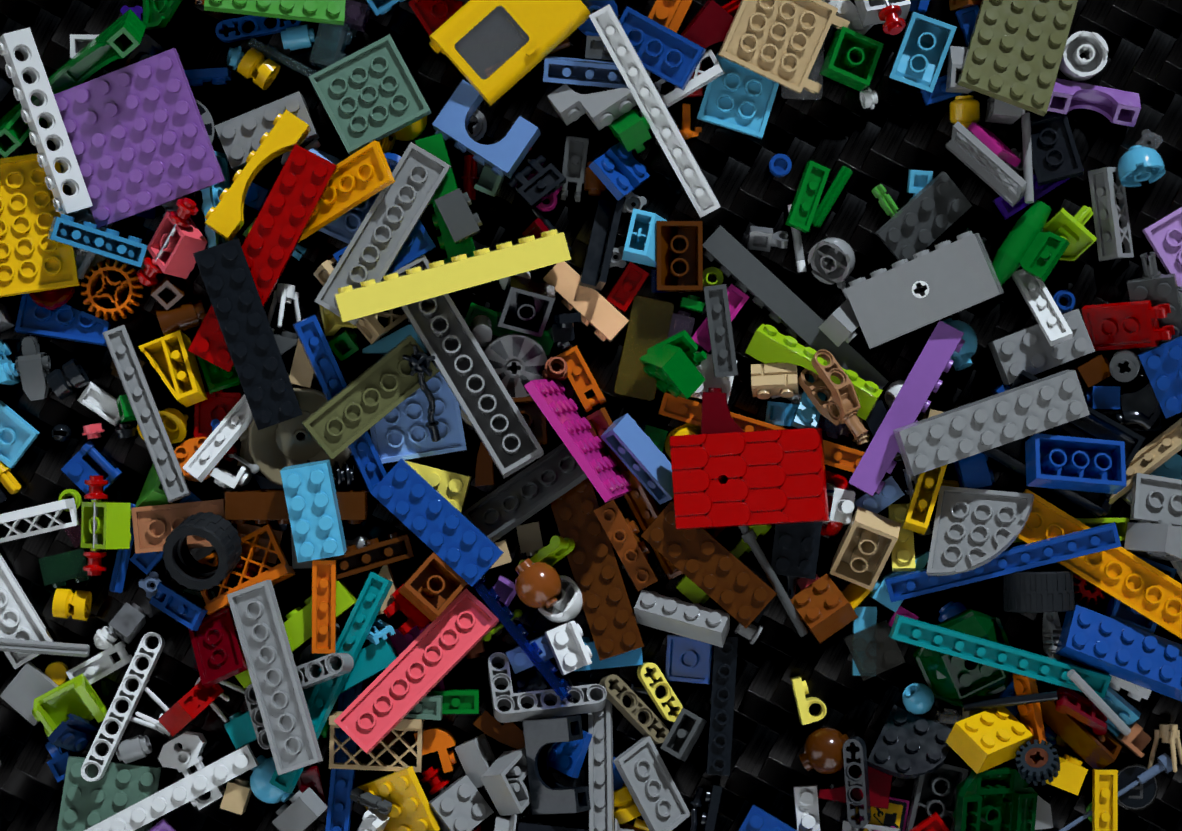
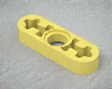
M644 662L637 669L639 680L661 716L667 721L675 722L683 708L682 704L659 667L655 663ZM646 668L652 669L653 671L650 673L654 680L659 679V681L653 682L650 677H645L644 674L647 673ZM660 685L664 686L666 690L665 696L661 699L655 695V690ZM668 702L671 707H676L674 711L675 716L668 715L670 708L667 704L662 705V703Z

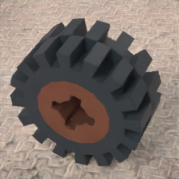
M1038 739L1034 740V744H1031L1030 741L1026 742L1027 747L1021 745L1020 751L1017 750V757H1015L1018 773L1023 780L1026 779L1028 784L1033 781V784L1038 786L1040 781L1042 785H1046L1045 780L1047 779L1051 783L1053 776L1057 777L1058 771H1060V762L1056 748H1053L1051 743L1047 745L1045 740H1042L1041 744H1039Z

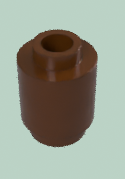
M587 162L584 175V190L588 191V195L601 196L602 192L606 191V186L588 167L592 162Z

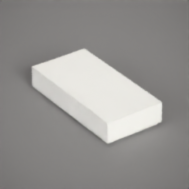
M90 382L77 401L112 425L117 426L120 422L116 404L117 399L93 382Z

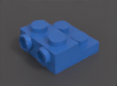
M620 142L588 166L618 201L638 188L650 177L646 166L639 163L632 155V151L628 152Z

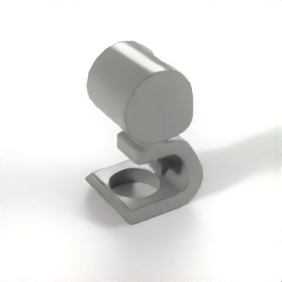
M478 315L471 323L472 334L484 351L486 346L493 341L492 325L489 317Z

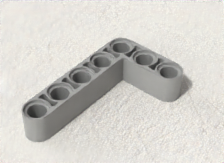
M495 652L488 659V677L493 714L495 719L501 723L598 712L606 705L607 691L600 684L513 693L508 657L502 652ZM498 663L502 664L504 667L496 669L493 667V665ZM504 685L507 688L504 690H498L496 686ZM598 695L602 699L595 701L591 696ZM576 698L579 702L570 703L568 699ZM550 700L555 702L556 704L554 706H548L545 704V702ZM525 703H529L533 707L530 709H525L522 707V705ZM507 706L510 710L502 712L498 708Z
M331 653L297 666L298 674L301 676L302 689L310 688L349 673L353 669L354 660L348 653ZM339 658L342 662L340 669L337 666V661ZM319 666H320V668H321V675H320V676H319L318 673H317V668H318ZM250 684L245 689L244 694L257 741L263 749H270L253 685Z

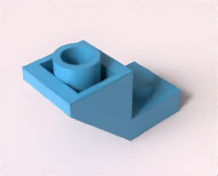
M767 401L765 422L773 425L793 427L791 425L799 404Z

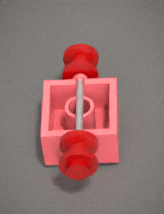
M189 198L178 199L176 202L178 210L166 212L147 246V250L153 258L146 257L143 261L146 267L139 269L136 273L141 284L148 287L157 285L159 279L156 277L158 273L187 279L190 272L194 269L196 260L193 253L204 250L207 240L190 217L191 215H196L199 211L196 207L197 204Z

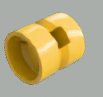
M254 47L247 51L237 67L238 73L247 79L253 78V83L263 90H266L273 83L280 70V65L270 58L265 60V55Z
M57 588L52 603L53 617L67 619L69 616H72L74 620L87 621L91 612L92 593L84 590H77L73 593L71 589Z
M624 783L622 788L614 791V817L617 818L619 824L629 822L641 815Z

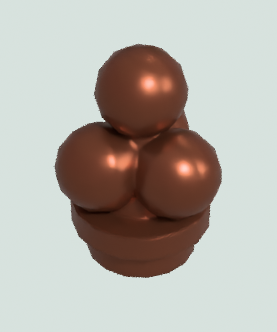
M557 356L549 358L542 371L543 378L550 381L565 380L568 376L566 361Z

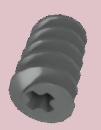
M1134 348L1117 350L1109 365L1112 377L1120 382L1133 380L1141 367V361L1137 355L1140 353ZM1125 361L1129 362L1127 367L1122 365Z

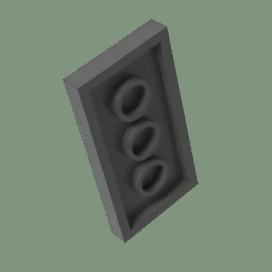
M942 171L875 234L898 261L908 259L909 262L914 259V254L925 250L972 205L947 173Z

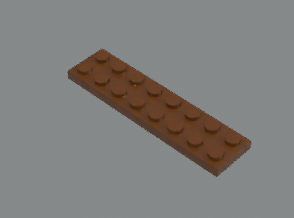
M587 478L550 503L560 536L571 538L575 542V547L567 555L574 580L582 593V606L599 659L602 661L642 648L644 644L611 542L594 512L595 509L599 508V504L592 483Z

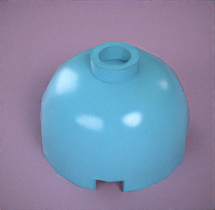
M1134 145L1119 159L1117 167L1119 180L1125 187L1142 186L1140 182L1146 180L1149 181V184L1153 183L1165 174L1164 161L1155 149Z

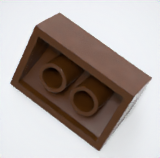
M656 221L657 291L686 293L701 292L703 290V221Z

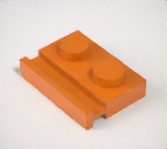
M656 0L648 18L677 33L693 0Z

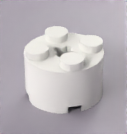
M1078 31L1072 34L1067 39L1059 67L1060 71L1067 78L1075 82L1092 78L1107 63L1108 46L1106 41L1095 32ZM1082 53L1086 56L1083 59L1079 56Z

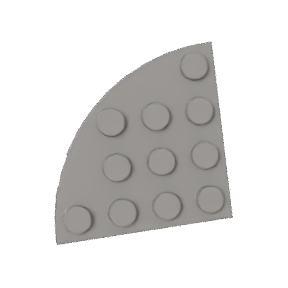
M941 486L926 570L927 575L947 576L964 573L985 565L998 557L1015 541L1024 528L1032 509L1034 495L1030 493Z

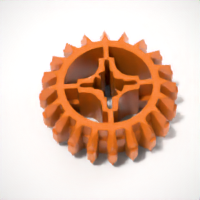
M107 259L105 266L102 262H98V270L90 267V271L93 274L84 275L86 279H89L88 283H81V286L87 288V291H82L81 295L88 296L83 303L85 305L91 304L88 311L94 312L96 310L95 316L100 318L103 315L106 321H109L111 316L113 321H118L119 314L123 319H126V310L133 314L135 311L131 306H140V303L135 301L136 297L143 298V294L137 293V290H142L144 287L141 284H136L139 282V278L134 276L136 270L134 268L129 269V264L126 263L121 266V262L117 260L113 264L110 259ZM119 272L126 280L114 282L108 273ZM101 278L102 288L95 292L96 285ZM110 286L116 287L114 295L108 293V290H111L109 289ZM129 287L128 297L122 304V293ZM109 298L116 308H104L98 301Z

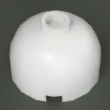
M560 575L561 591L558 597H556L558 601L548 609L546 606L538 608L552 622H569L580 613L583 607L580 588L568 576Z

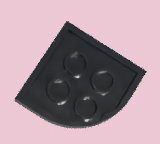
M894 705L869 755L867 764L869 767L898 778L913 779L929 772L931 774L944 764L952 750L946 743L952 729Z

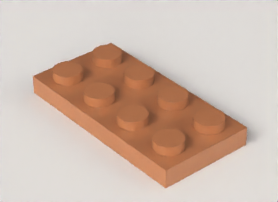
M225 499L132 507L135 554L163 551V545L166 542L167 536L191 515L199 512H211L225 519ZM187 536L188 549L213 546L209 541L200 536Z

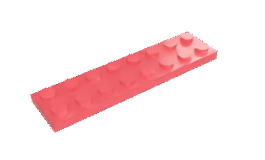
M466 588L334 722L368 755L499 622V618Z

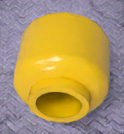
M973 95L955 96V100L950 102L951 123L955 124L959 121L965 128H968L972 122L977 123L980 120V103L974 99Z

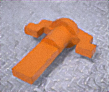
M682 104V130L679 131L684 140L698 137L699 132H702V127H694V131H691L690 104Z

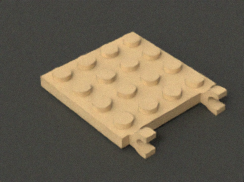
M741 0L718 55L797 93H801L804 88L812 94H818L822 85L808 79V76L830 26L832 25L837 30L842 26L848 28L850 21L837 16L838 8L822 0Z

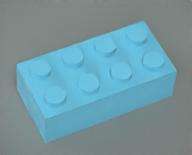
M330 459L284 467L280 473L298 563L344 555L347 547Z

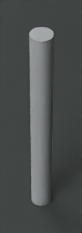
M1025 113L1021 115L1024 180L1027 182L1024 198L1026 204L1034 203L1030 113Z
M1074 669L1068 671L1067 676L1124 736L1129 735L1131 729Z

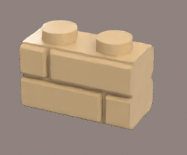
M790 363L751 364L753 397L769 399L771 396L780 395L783 398H791L795 394H799L797 365Z

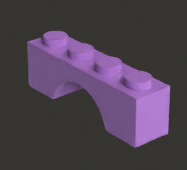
M1056 78L1047 111L1067 115L1073 109H1090L1103 114L1111 123L1134 127L1141 110L1139 93Z

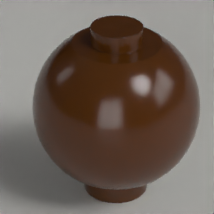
M820 728L811 733L805 742L804 753L799 755L804 768L807 771L815 769L821 774H833L843 769V744L849 739L846 734L842 735L841 732L833 728Z

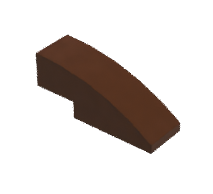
M482 441L476 461L475 486L495 485L494 461Z
M486 710L473 722L477 728L493 739L516 749H525L523 731L513 722L501 725Z

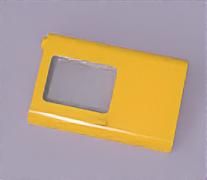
M469 0L429 36L431 40L429 45L436 53L441 52L445 54L486 102L492 106L589 19L591 13L581 0Z

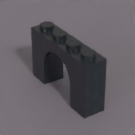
M581 715L523 721L532 815L579 813L591 810L588 786H563L553 778L549 768V755L556 743L583 739Z

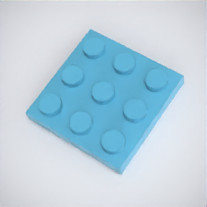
M717 53L716 58L725 74L707 84L697 119L762 139L779 84L733 63Z

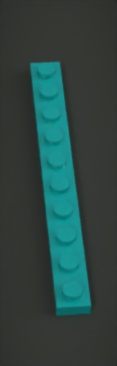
M370 572L336 642V653L350 654L355 663L393 584L392 581L374 572ZM339 658L337 661V666L340 669L342 662ZM349 673L316 685L307 706L317 740ZM304 767L283 775H278L275 769L269 783L286 793L292 794Z
M898 614L895 616L889 637L894 640L1082 692L1067 676L1068 671L1074 669L1101 698H1105L1112 676L1103 672Z

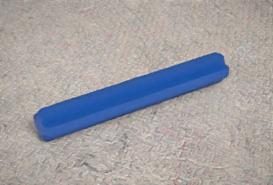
M132 517L130 519V549H118L109 587V591L114 593L123 592L134 541Z

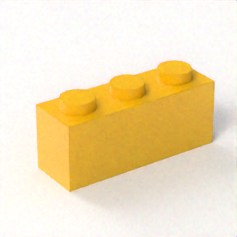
M947 465L918 475L902 525L903 529L922 535L925 534Z

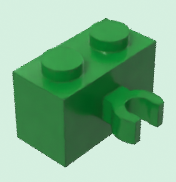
M637 108L631 109L608 125L615 138L628 152L635 149L637 154L645 150L643 143L652 138L648 131L651 127L646 118L641 116Z

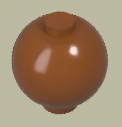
M530 558L524 560L515 568L519 574L515 580V590L517 596L524 604L532 608H543L546 606L548 609L558 601L556 597H558L561 591V579L555 568L544 562L533 563Z

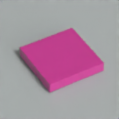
M972 122L969 125L968 129L1000 159L1014 167L1019 165L1021 159L994 133L976 122Z

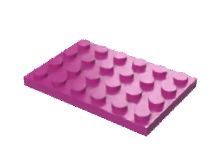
M540 379L531 380L524 385L604 502L629 493L632 490L629 487L631 485L629 479L624 473L620 475L616 468L618 466L616 460L610 454L606 455L602 449L605 447L602 440L598 436L594 437L589 430L591 429L590 423L585 417H580L577 412L578 407L571 398L568 399L564 394L565 388L558 380Z

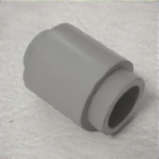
M138 735L121 741L116 749L118 760H123L125 764L145 758L149 753H152V746L147 735Z

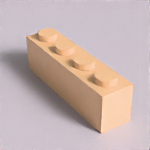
M565 261L557 263L543 278V281L547 284L554 285L555 293L563 298L560 302L568 310L571 311L574 308L577 312H581L582 323L586 326L591 324L596 329L595 335L603 342L606 339L611 342L629 323V320L595 289L579 285L580 275Z

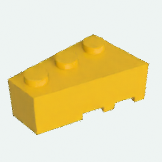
M178 330L138 346L177 401L189 407L208 399L195 354L188 351L191 345L190 337Z

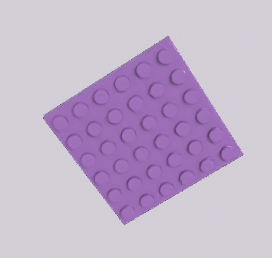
M176 48L169 49L54 94L93 205L90 209L97 228L105 227L225 181Z

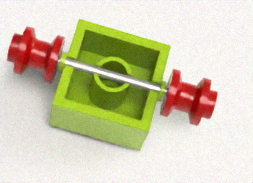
M89 476V480L84 481V484L89 486V493L84 495V499L94 500L82 502L81 548H91L90 551L93 552H83V556L88 558V565L83 567V571H87V575L100 576L102 571H106V567L102 565V558L107 556V552L97 551H100V549H130V519L132 512L131 503L101 502V500H98L108 499V495L103 493V486L108 484V480H104V476Z

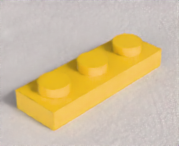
M1092 769V831H1118V770Z

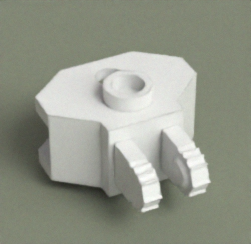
M187 731L164 744L158 760L162 767L177 769L179 773L182 772L184 777L192 774L189 767L195 765L197 770L205 767L202 762L204 759L202 752L207 740L203 733Z

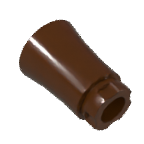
M202 300L171 307L168 310H156L164 336L178 330L184 332L201 325L200 323L203 322L207 314Z

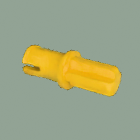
M0 461V482L11 495H14L22 487L10 472L11 469Z

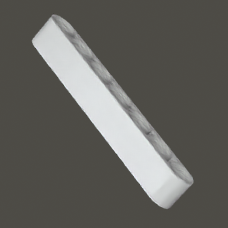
M148 632L140 641L81 767V776L86 781H99L106 773L164 649L165 640L158 633ZM155 636L158 638L159 644L155 649H150L147 642L149 638ZM145 657L149 661V666L141 671L137 664L141 658ZM131 679H136L139 682V687L134 692L128 689V682ZM122 700H126L129 704V708L125 713H121L118 710V704ZM112 721L119 725L118 732L114 735L108 732V725ZM101 743H106L109 748L105 756H101L98 753V746ZM92 764L96 765L99 770L98 775L94 778L90 777L87 771Z

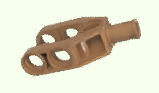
M818 350L811 360L818 375L805 368L799 374L798 382L820 414L836 426L841 423L846 424L856 440L867 434L868 430L856 416L861 406L853 383L829 351ZM817 357L824 358L828 365H821ZM804 374L812 375L815 382H808ZM830 376L838 377L841 384L833 383ZM817 393H824L828 401L820 400Z

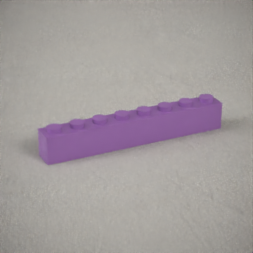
M939 320L848 484L873 497L874 493L880 494L886 483L882 479L886 472L888 474L892 473L897 464L893 459L897 452L900 453L893 430L917 422L918 420L916 419L920 412L925 414L931 403L928 400L931 392L937 393L943 382L939 380L942 372L948 373L954 362L950 359L954 351L959 353L965 343V340L961 339L964 335L963 332Z

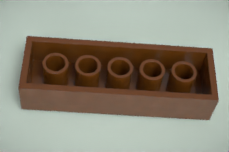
M230 489L226 491L225 519L231 520L232 524H245L249 520H255V524H269L272 520H278V524H290L284 489ZM336 489L341 520H347V524H361V522H364L369 517L368 490L350 489V491H347V489Z
M672 501L668 503L640 535L745 628L753 622L777 594L703 528L676 529L675 509Z

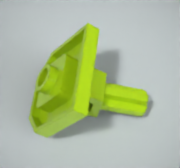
M1084 205L1074 217L1062 208L1044 226L1042 232L1050 231L1067 239L1070 243L1059 260L1075 261L1097 240L1084 227L1093 215L1092 208Z

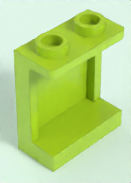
M83 673L34 699L32 714L37 722L41 721L44 725V730L48 737L62 721L66 722L69 719L68 715L70 713L90 721L95 718L98 723L104 720L107 714V707Z

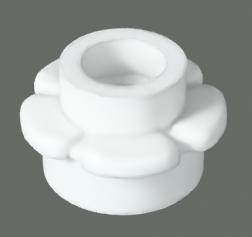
M870 87L860 91V101L864 109L871 108L872 110L875 104L878 103L877 93L875 90L872 91Z

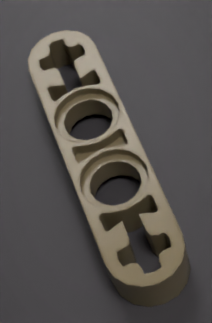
M612 674L603 677L600 685L606 688L607 699L643 736H650L654 745L663 743L669 733L667 726L619 676ZM611 681L613 682V685H612V688H613V689H612V690L609 689V687H610V683H609V682H611ZM624 696L630 698L631 705L629 708L623 705L622 699ZM640 711L646 715V722L644 724L638 720ZM655 730H659V731H660V732L658 733L659 738H656L657 732H656Z

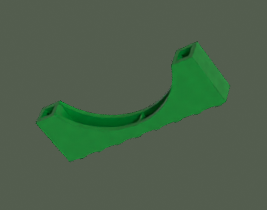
M129 9L48 78L53 94L82 84L104 66L117 59L126 57L140 45L146 25ZM31 96L32 104L39 106V99L36 96ZM21 103L17 104L0 119V154L4 158L18 148L29 136V132H31L28 123L23 121Z

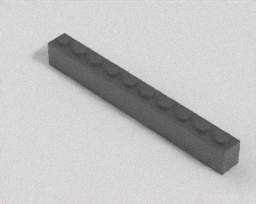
M721 225L703 243V256L710 262L713 260L720 265L718 269L727 278L731 275L737 281L735 285L744 293L748 291L754 297L752 301L759 308L765 307L770 312L768 316L775 323L779 324L781 322L787 327L785 331L789 336L801 340L804 343V347H811L816 351L821 349L829 351L842 368L856 372L858 377L865 381L874 382L881 390L889 382L846 341L837 347L818 328L824 321Z

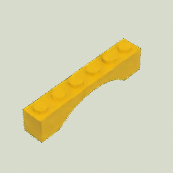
M285 110L283 114L279 113L273 121L274 127L269 133H264L259 141L261 144L256 152L253 150L248 155L246 166L243 170L239 169L232 179L234 182L229 189L225 188L219 196L220 202L215 208H210L205 216L207 219L205 221L206 225L228 241L233 240L244 225L245 198L255 176L274 158L292 151L295 144L300 146L311 131L307 123L288 110Z

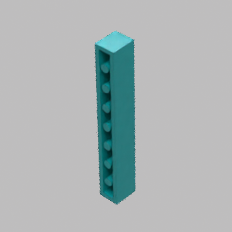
M389 637L385 640L379 638L380 643L377 645L368 641L369 646L361 648L340 694L384 671L399 656ZM321 668L317 669L319 676L321 675ZM315 686L303 690L306 703H308ZM241 711L229 717L230 722L224 724L236 749L257 740L249 711L244 714Z

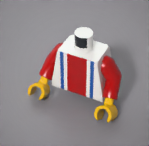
M826 470L829 521L822 522L821 535L834 536L839 533L844 525L851 523L856 493L853 489L849 488L847 478L844 475Z

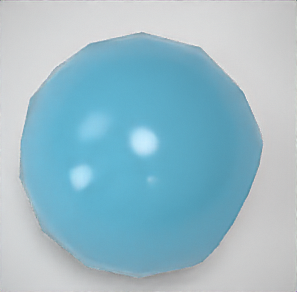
M912 683L905 688L902 694V701L909 712L924 714L932 708L934 694L927 685Z

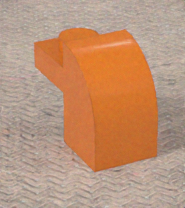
M442 727L424 728L422 755L438 751L444 773L453 771L457 760L454 751H450L449 748L457 744L455 737ZM418 731L414 732L415 741H417Z

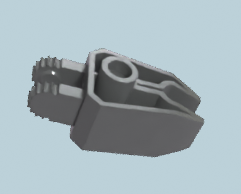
M34 335L22 339V355L18 356V359L15 361L17 373H20L23 390L30 401L47 398L50 388L45 376L49 374V369H51V360L46 352H40L38 338L34 337Z

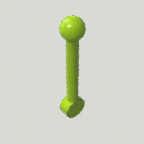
M515 609L510 617L483 637V640L489 641L493 634L514 618L521 617L522 611Z

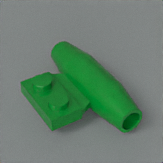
M1036 200L1017 220L994 257L992 265L1001 286L1020 266H1022L1027 274L1045 282L1070 244L1067 239L1050 231L1042 232L1052 211L1042 201Z

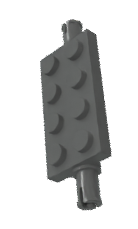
M1146 252L1140 255L1144 274L1138 279L1128 280L1127 282L1130 302L1151 300L1152 307L1169 303L1171 313H1168L1166 318H1158L1159 327L1174 325L1175 335H1171L1170 339L1173 340L1182 336V309L1175 274H1161L1157 269L1155 252H1149L1150 255ZM1159 340L1158 346L1170 340ZM1154 347L1139 348L1140 353Z

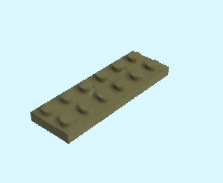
M411 335L407 336L302 422V425L330 459H334L420 388L417 372L414 376H411L410 372L412 369L409 366V361L402 358L403 355L411 356L414 353V345L418 346L419 351L424 352ZM430 361L429 366L432 376L429 377L425 373V382L439 372L432 361Z

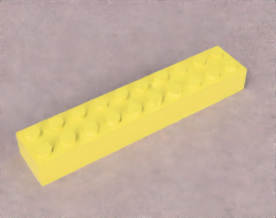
M557 229L540 233L541 237L535 239L534 235L518 239L519 244L512 245V241L496 245L497 250L490 251L489 248H483L473 251L474 256L468 258L466 254L451 257L452 262L444 264V260L429 263V268L424 270L421 269V266L406 270V275L399 276L397 272L383 276L384 281L376 282L375 279L360 282L361 287L353 289L352 285L337 288L338 293L334 294L341 321L354 320L571 260L564 232L558 233Z

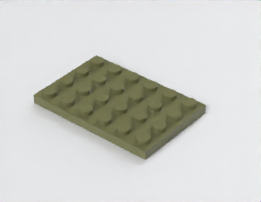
M982 0L957 85L1044 117L1049 107L1078 0Z

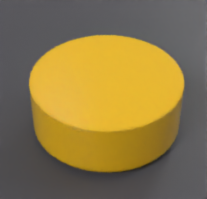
M55 662L47 666L45 674L57 685H61L68 680L66 672L69 669L64 663Z

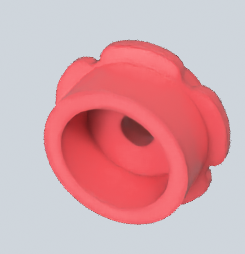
M101 423L83 426L84 433L82 435H87V439L101 437V432L105 430L102 429Z

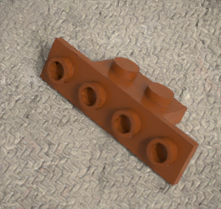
M615 500L595 509L594 512L636 589L640 591L657 582L658 578L648 562L651 550L645 540L641 541L637 534L640 530L634 520L630 521L629 517L624 518Z

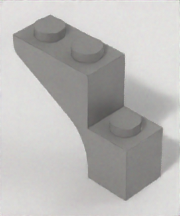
M564 84L547 95L554 110L566 126L578 120L586 113L598 130L610 125L614 120L637 105L631 91L626 87L591 94H579L573 91L567 84Z

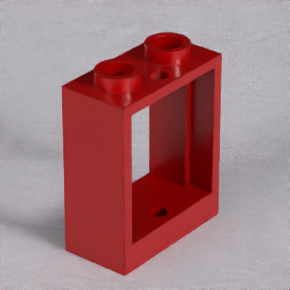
M200 681L166 711L158 721L174 736L222 694L224 690L218 683L205 688Z

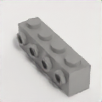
M641 590L634 607L635 619L638 624L722 648L730 630V617L728 613L719 609L706 608L698 603H688L677 597L660 595L655 591Z

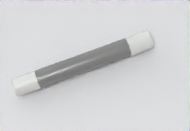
M791 204V205H787V206H788V213L790 212V209H791L792 204ZM791 227L797 272H807L801 231Z

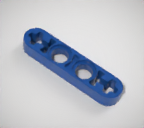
M248 15L219 22L216 25L215 33L222 42L230 43L285 31L286 28L303 25L304 21L295 20L296 23L292 24L290 20L283 21L285 26H282L281 19L276 18V26L269 29L265 27V20L268 17ZM247 21H251L255 25L251 33H245L242 29L243 24ZM238 23L240 35H237L236 31L229 32L228 37L221 34L225 26L232 30L236 29L235 24Z

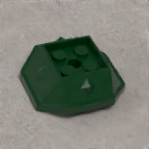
M969 608L936 624L940 627L1011 646L999 618L994 614ZM917 647L913 654L926 685L930 687L934 697L963 708V702L984 700L1005 690L1011 673L973 661L964 664L966 659L923 647Z
M990 768L979 774L972 770L969 776L957 785L956 807L953 812L954 831H1035L1038 793L1032 786L1026 783L1025 779L1021 778L1018 771L1014 768Z

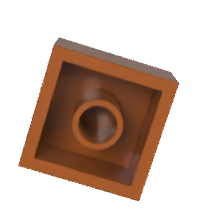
M433 552L403 584L398 592L433 622L468 583Z
M827 573L790 599L800 618L819 643L858 618L849 601Z

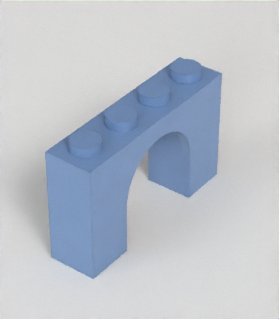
M462 80L432 123L436 131L435 135L442 133L444 141L447 139L455 143L453 146L462 153L468 151L474 155L472 158L479 164L484 166L486 163L493 167L491 171L496 175H500L502 178L504 175L511 178L540 136V130L537 126L519 116L501 141L490 145L475 142L468 134V124L473 113L484 98L471 84Z

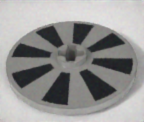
M510 333L499 336L491 341L483 351L511 398L529 396L530 394L524 385L531 380L544 379L542 371L547 362L545 351L536 340L527 335ZM512 362H516L518 366L516 371H511L510 366Z

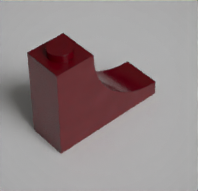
M707 0L682 32L681 36L703 48H707L712 44L724 41L734 17L714 0Z
M708 388V392H703L701 434L745 432L733 419L727 403V393H722V388Z
M868 766L870 807L888 810L892 776ZM845 786L834 789H820L818 798L846 803ZM853 788V797L857 800H862V790Z

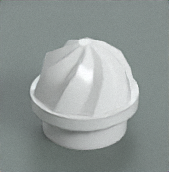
M104 626L96 631L93 639L98 649L106 650L115 645L118 637L110 631V628Z

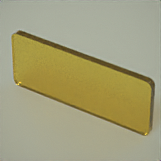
M641 296L634 298L615 384V393L652 401L655 398L657 389L655 384L657 381L645 373L643 370L644 365L639 359L647 354L648 348L668 338L674 310L672 303Z

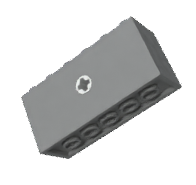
M967 231L956 236L957 241L953 243L950 240H946L935 245L936 250L929 252L928 249L914 254V259L909 262L908 259H902L891 264L892 269L888 271L886 268H881L870 273L871 278L867 280L865 277H860L849 282L850 287L844 290L869 349L1004 293L979 233L973 234L972 231ZM926 285L927 290L920 292L919 288Z

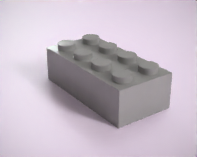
M299 91L214 126L229 164L235 172L239 169L243 170L247 164L246 159L253 150L256 152L261 145L259 143L261 137L265 132L269 133L272 130L274 119L279 113L283 114L285 110H288L310 126L311 131L301 145L320 138L304 97Z
M1079 308L1062 314L1073 333V338L1050 346L1039 324L988 343L1004 386L1014 383L1022 370L1035 375L1095 352Z

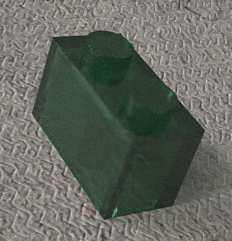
M89 548L77 549L38 559L44 586L52 584L53 588L66 586L67 580L74 579L75 583L89 580L87 571H83V567L88 565V558L83 556V552H90Z

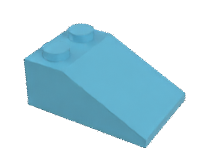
M912 12L889 78L933 93L957 27Z

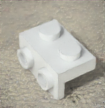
M242 466L237 475L222 467H214L210 476L215 478L214 483L233 489H242L243 486L247 487L253 477L250 474V468Z

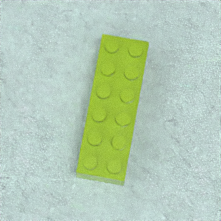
M344 578L336 580V618H338L351 608L358 599V596ZM312 596L304 601L305 607L301 609L299 606L285 616L288 620L284 622L292 653L312 637ZM248 670L235 675L244 689L252 684Z

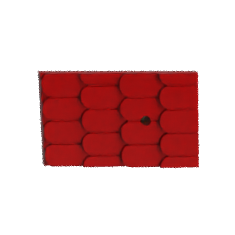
M821 428L670 436L676 529L829 521Z

